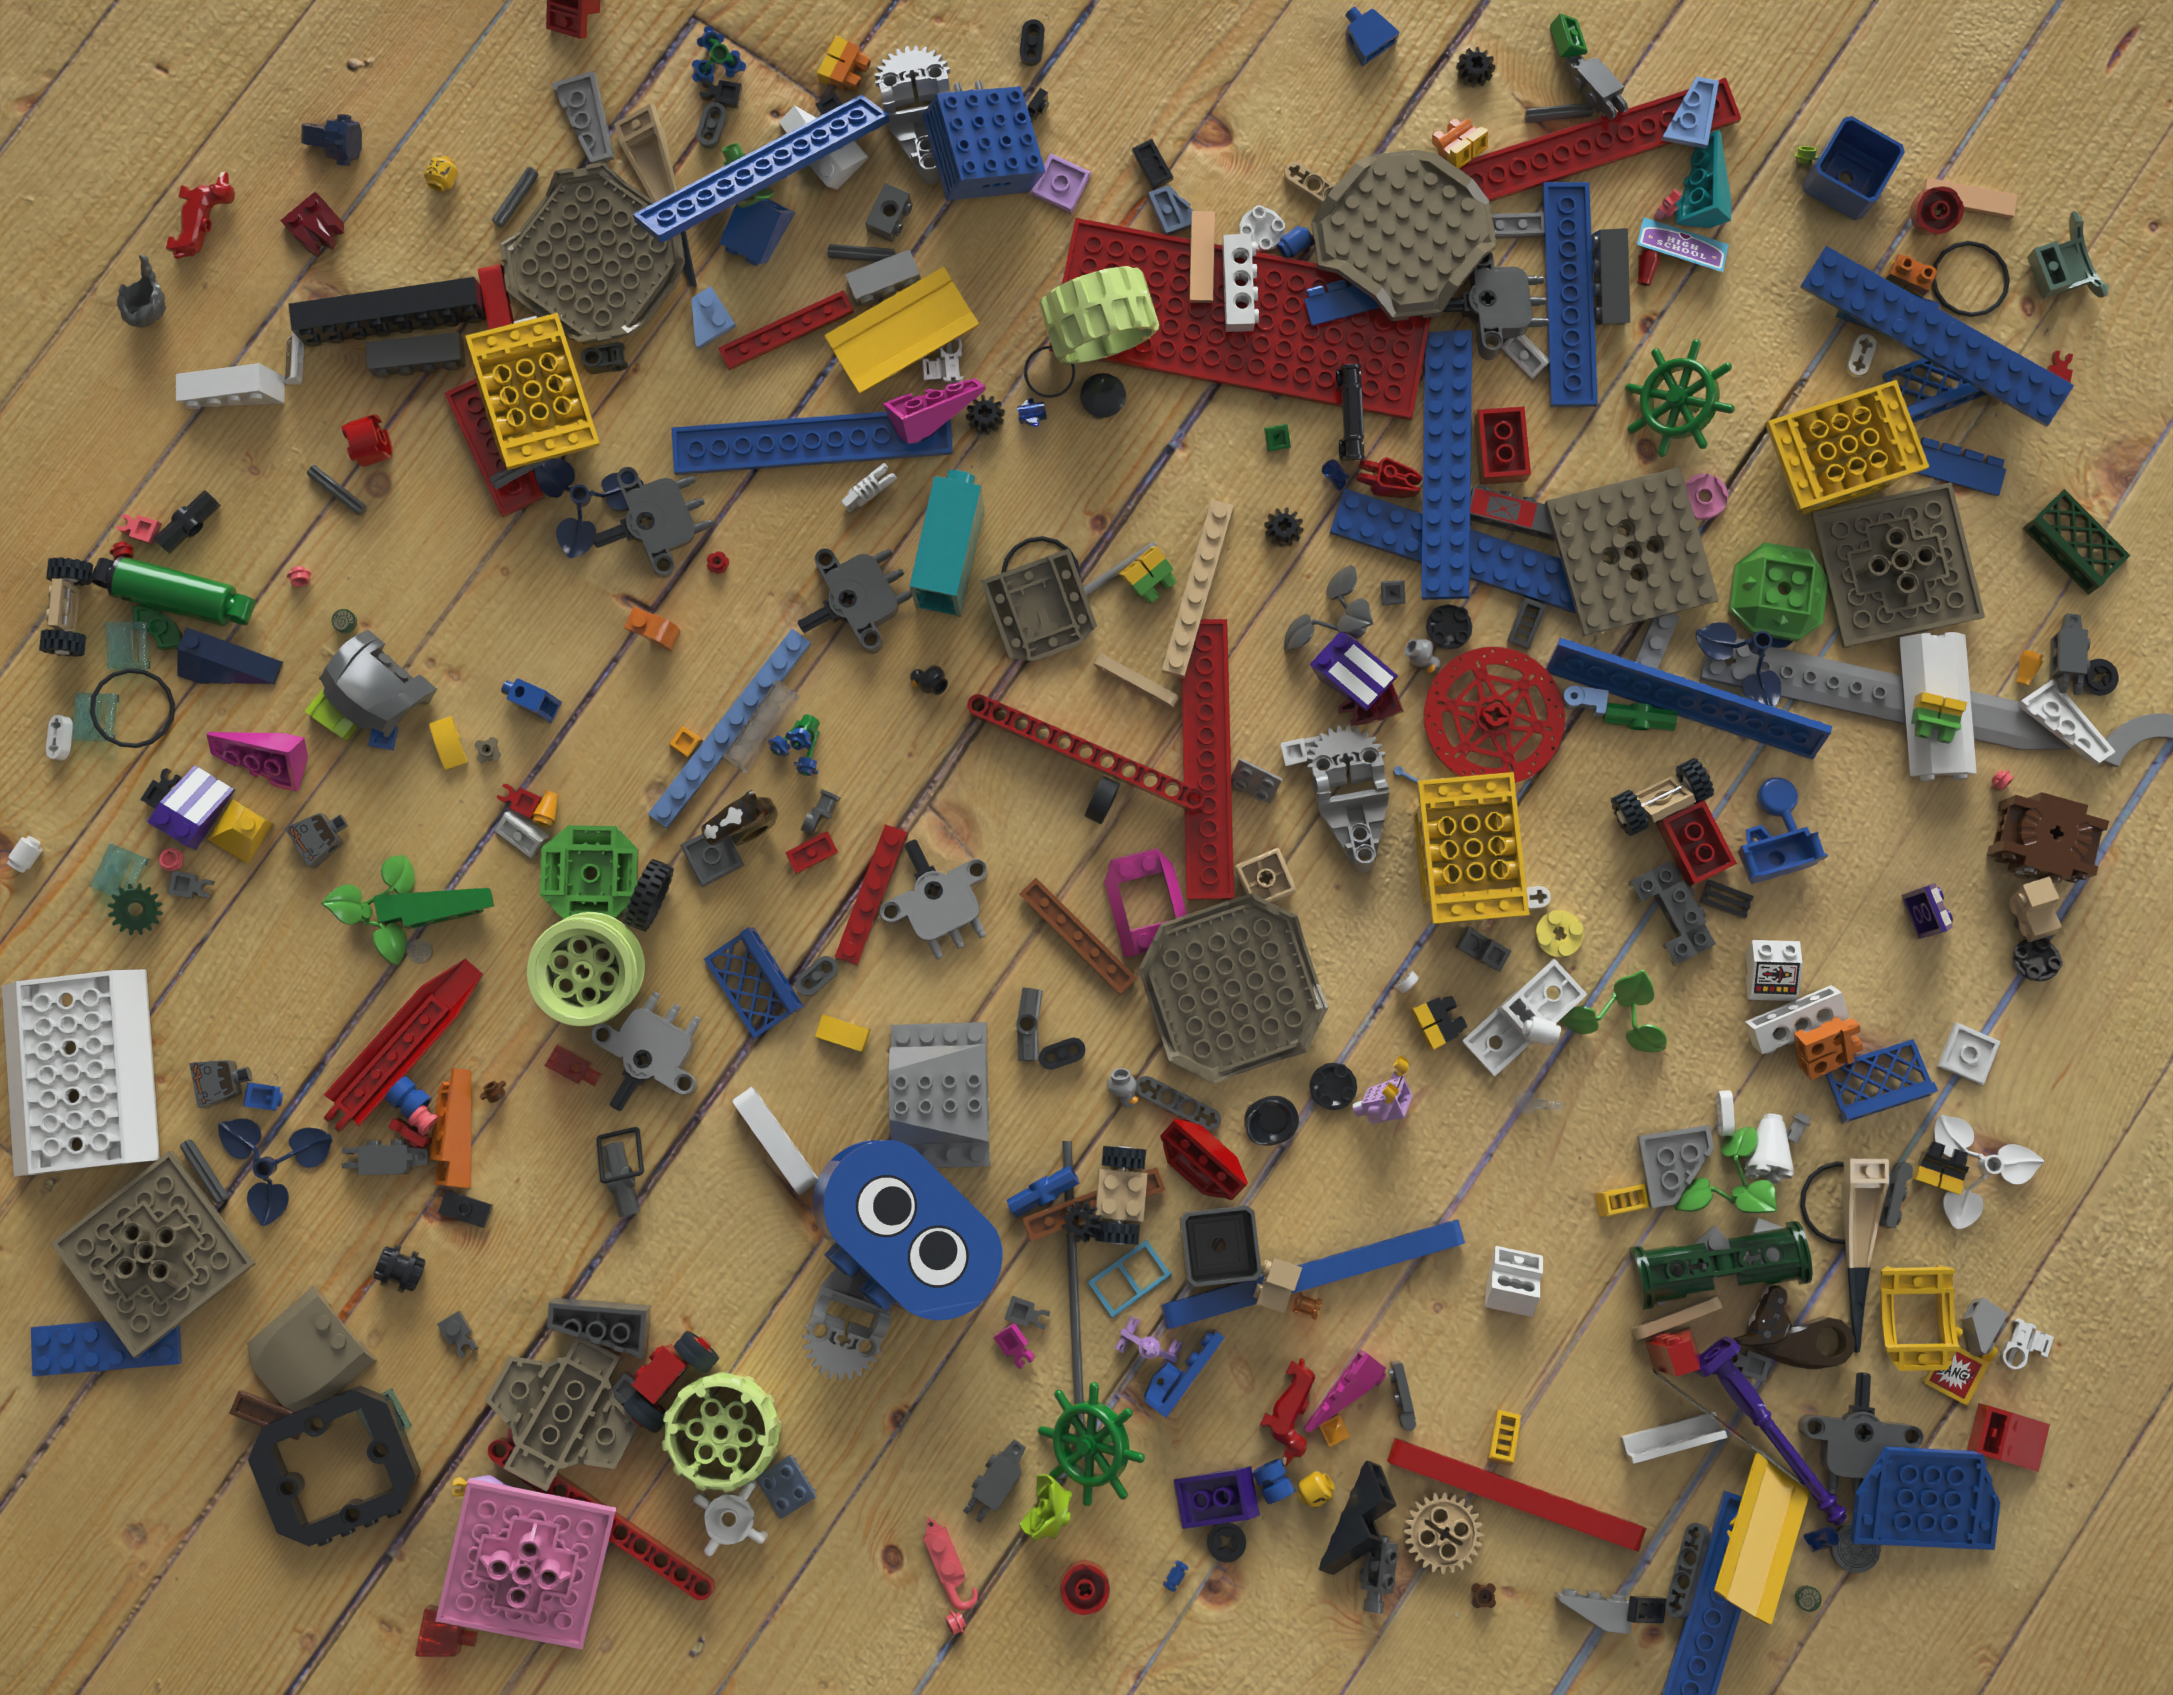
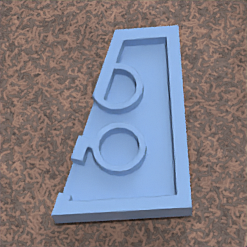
M1696 76L1664 133L1662 141L1706 149L1709 142L1719 84L1718 80Z

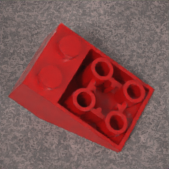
M1978 1403L1967 1451H1976L1984 1456L2039 1472L2050 1424Z

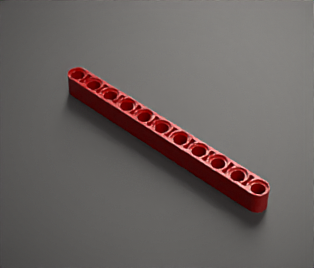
M975 694L968 700L967 706L972 716L1190 812H1198L1204 807V794L1198 788L984 695ZM982 701L985 703L984 709L979 712L974 711V704ZM1005 711L1006 717L1004 720L997 721L994 719L996 712ZM1019 720H1026L1028 725L1024 730H1017L1015 727L1016 723ZM1041 729L1049 731V736L1046 739L1041 740L1037 738V733ZM1067 738L1071 741L1067 749L1058 747L1061 739ZM1083 748H1090L1092 750V755L1089 758L1080 757V751ZM1105 757H1111L1114 760L1113 765L1109 768L1101 765V761ZM1128 766L1135 768V774L1132 777H1125L1122 774L1124 768ZM1148 776L1157 778V783L1152 787L1144 784V780ZM1170 785L1177 786L1179 788L1178 794L1175 796L1167 795V787ZM1198 795L1201 798L1198 805L1192 806L1188 804L1187 799L1189 796Z
M508 1438L497 1439L489 1445L488 1456L503 1468L515 1446ZM498 1443L506 1447V1454L504 1456H500L496 1452ZM559 1472L548 1492L516 1476L540 1493L559 1496L556 1493L557 1485H563L567 1490L565 1498L575 1500L582 1498L586 1502L607 1506ZM615 1512L609 1541L694 1599L705 1600L713 1593L715 1582L710 1575ZM617 1526L626 1528V1538H620L617 1535ZM637 1540H644L647 1543L646 1552H641L637 1549ZM657 1554H664L667 1557V1565L662 1566L657 1563ZM677 1568H685L688 1572V1578L680 1579L677 1576ZM703 1581L708 1585L707 1593L698 1591V1582Z
M1397 1438L1393 1440L1387 1459L1388 1463L1637 1552L1640 1551L1647 1529L1636 1523Z

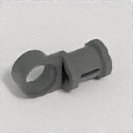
M821 789L820 793L822 795L818 804L808 812L801 831L812 835L822 816L831 820V812L836 802L840 801V797Z

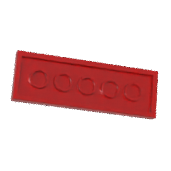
M473 379L445 392L444 394L500 515L505 517L545 499L532 470L499 489H495L491 484L490 477L505 469L506 465L505 462L502 463L476 380Z

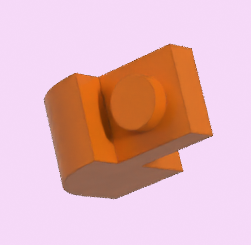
M635 606L624 626L626 630L645 637L650 643L672 651L681 631L677 625L667 619Z

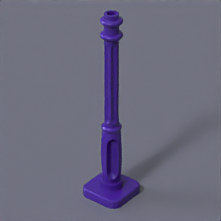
M1727 1336L1722 1337L1700 1354V1369L1693 1372L1701 1377H1707L1711 1374L1717 1375L1731 1399L1752 1420L1754 1426L1760 1427L1818 1503L1817 1509L1827 1514V1522L1834 1523L1836 1526L1842 1524L1847 1519L1845 1515L1846 1508L1839 1506L1836 1502V1495L1829 1494L1772 1420L1771 1412L1766 1409L1762 1399L1751 1383L1732 1364L1731 1358L1740 1351L1738 1343Z

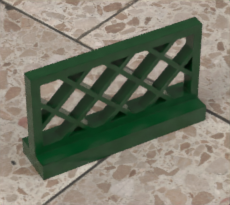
M2065 489L2023 527L2088 595L2101 587L2106 582L2105 580L2131 556ZM2061 498L2069 505V511L2059 510V500ZM2045 514L2054 515V525H2050L2043 516ZM2060 515L2069 516L2070 526H2060ZM2075 517H2081L2085 521V528L2076 527ZM2061 531H2070L2071 542L2066 541L2061 536ZM2076 532L2086 533V543L2077 542ZM2092 533L2098 534L2102 538V544L2092 543ZM2077 547L2087 548V558H2083L2078 553ZM2093 549H2102L2103 560L2093 558ZM2108 550H2114L2121 558L2118 561L2109 560ZM2094 564L2103 565L2104 575L2102 577L2094 570Z

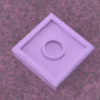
M1050 153L1044 164L1046 172L1033 187L1031 196L1072 214L1091 177V172Z

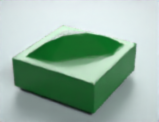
M1288 424L1264 427L1268 452L1291 447Z

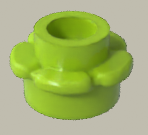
M1800 146L1797 153H1795V157L1798 158L1799 163L1812 164V160L1818 158L1816 155L1817 149L1809 146Z

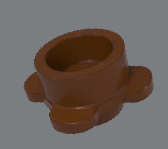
M491 1081L483 1088L484 1092L480 1095L481 1100L487 1099L489 1103H494L503 1098L506 1093L503 1089L506 1085L505 1081H500L499 1083Z
M1475 1583L1472 1585L1471 1590L1474 1595L1472 1605L1475 1608H1480L1481 1606L1493 1608L1496 1605L1494 1595L1496 1588L1492 1583L1487 1585ZM1483 1593L1486 1594L1485 1598H1482L1481 1596Z

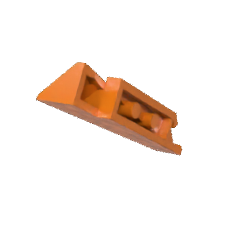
M452 1068L450 1081L442 1082L438 1090L435 1111L438 1121L433 1126L429 1160L439 1161L434 1185L470 1188L471 1071Z

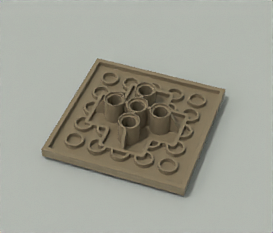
M1680 467L1550 499L1545 502L1582 636L1719 601ZM1618 527L1624 528L1627 536L1619 534ZM1652 544L1655 548V553L1648 551L1646 545ZM1625 549L1632 552L1633 559L1625 556ZM1602 555L1610 557L1611 564L1603 562ZM1631 571L1639 575V581L1632 579Z
M1952 482L1811 513L1843 648L1970 622L1985 617ZM1894 536L1898 538L1899 545L1892 544L1889 537ZM1918 554H1926L1928 562H1922ZM1895 558L1903 560L1905 567H1898L1895 563ZM1876 563L1880 565L1882 571L1875 572L1871 564ZM1901 580L1910 584V590H1905L1901 587Z
M168 1151L51 1242V1245L134 1358L142 1355L256 1265V1262L173 1151ZM135 1228H138L139 1235L135 1240H133V1230ZM171 1231L173 1238L171 1242L167 1243V1233ZM152 1247L153 1254L147 1259V1249ZM131 1262L133 1269L130 1274H127V1265ZM166 1266L167 1273L161 1278V1268Z

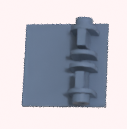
M791 1454L756 1478L780 1519L816 1498L814 1493L816 1490L807 1481L808 1477H804L802 1474L804 1470L800 1471L796 1457L793 1458Z

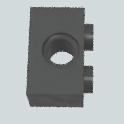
M884 183L866 220L867 232L890 242L893 241L895 235L899 236L903 228V223L901 222L904 216L910 214L913 206L910 194ZM889 210H893L896 212V214L891 217L885 215V213Z

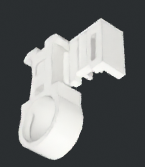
M960 338L955 339L959 346L956 353L952 354L950 342L947 344V353L942 347L939 349L940 358H937V361L922 359L923 382L939 380L941 377H944L942 379L943 383H957L963 380L964 376L960 377L958 360L962 357V342ZM926 363H928L929 374H927V365H926Z
M2021 1319L2013 1320L2012 1322L2016 1323L2011 1341L2005 1342L2000 1353V1360L2003 1366L2010 1370L2024 1367L2028 1360L2029 1351L2033 1352V1349L2041 1352L2042 1358H2047L2054 1337L2035 1330L2036 1326L2032 1323H2025ZM2010 1348H2012L2007 1361L2006 1353L2008 1350H2010ZM2018 1350L2021 1353L2022 1362L2019 1366L2015 1367L2012 1366Z

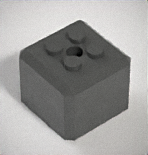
M1242 1205L1184 1212L1179 1218L1186 1280L1193 1286L1199 1287L1257 1280L1261 1275L1255 1211L1250 1207ZM1215 1238H1222L1225 1241L1223 1251L1216 1252L1212 1249V1241Z

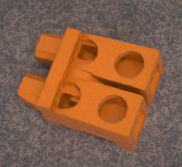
M1834 1017L1831 1021L1823 1023L1819 1028L1806 1033L1802 1029L1794 1032L1798 1065L1810 1080L1829 1073L1845 1063L1851 1064L1855 1062L1854 1054L1863 1050L1861 1040L1857 1036L1851 1037L1861 1032L1859 1023L1853 1018L1842 1022L1838 1017Z

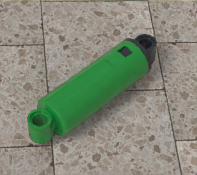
M124 556L118 557L115 561L99 558L90 578L93 584L107 589L111 597L219 626L227 625L230 621L240 625H248L256 606L254 599L238 594L232 585Z

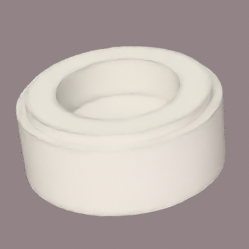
M1411 971L1396 985V988L1401 993H1405L1418 981L1419 977L1414 971Z

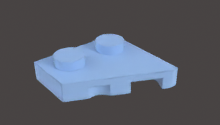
M711 286L691 298L695 344L698 350L736 327Z

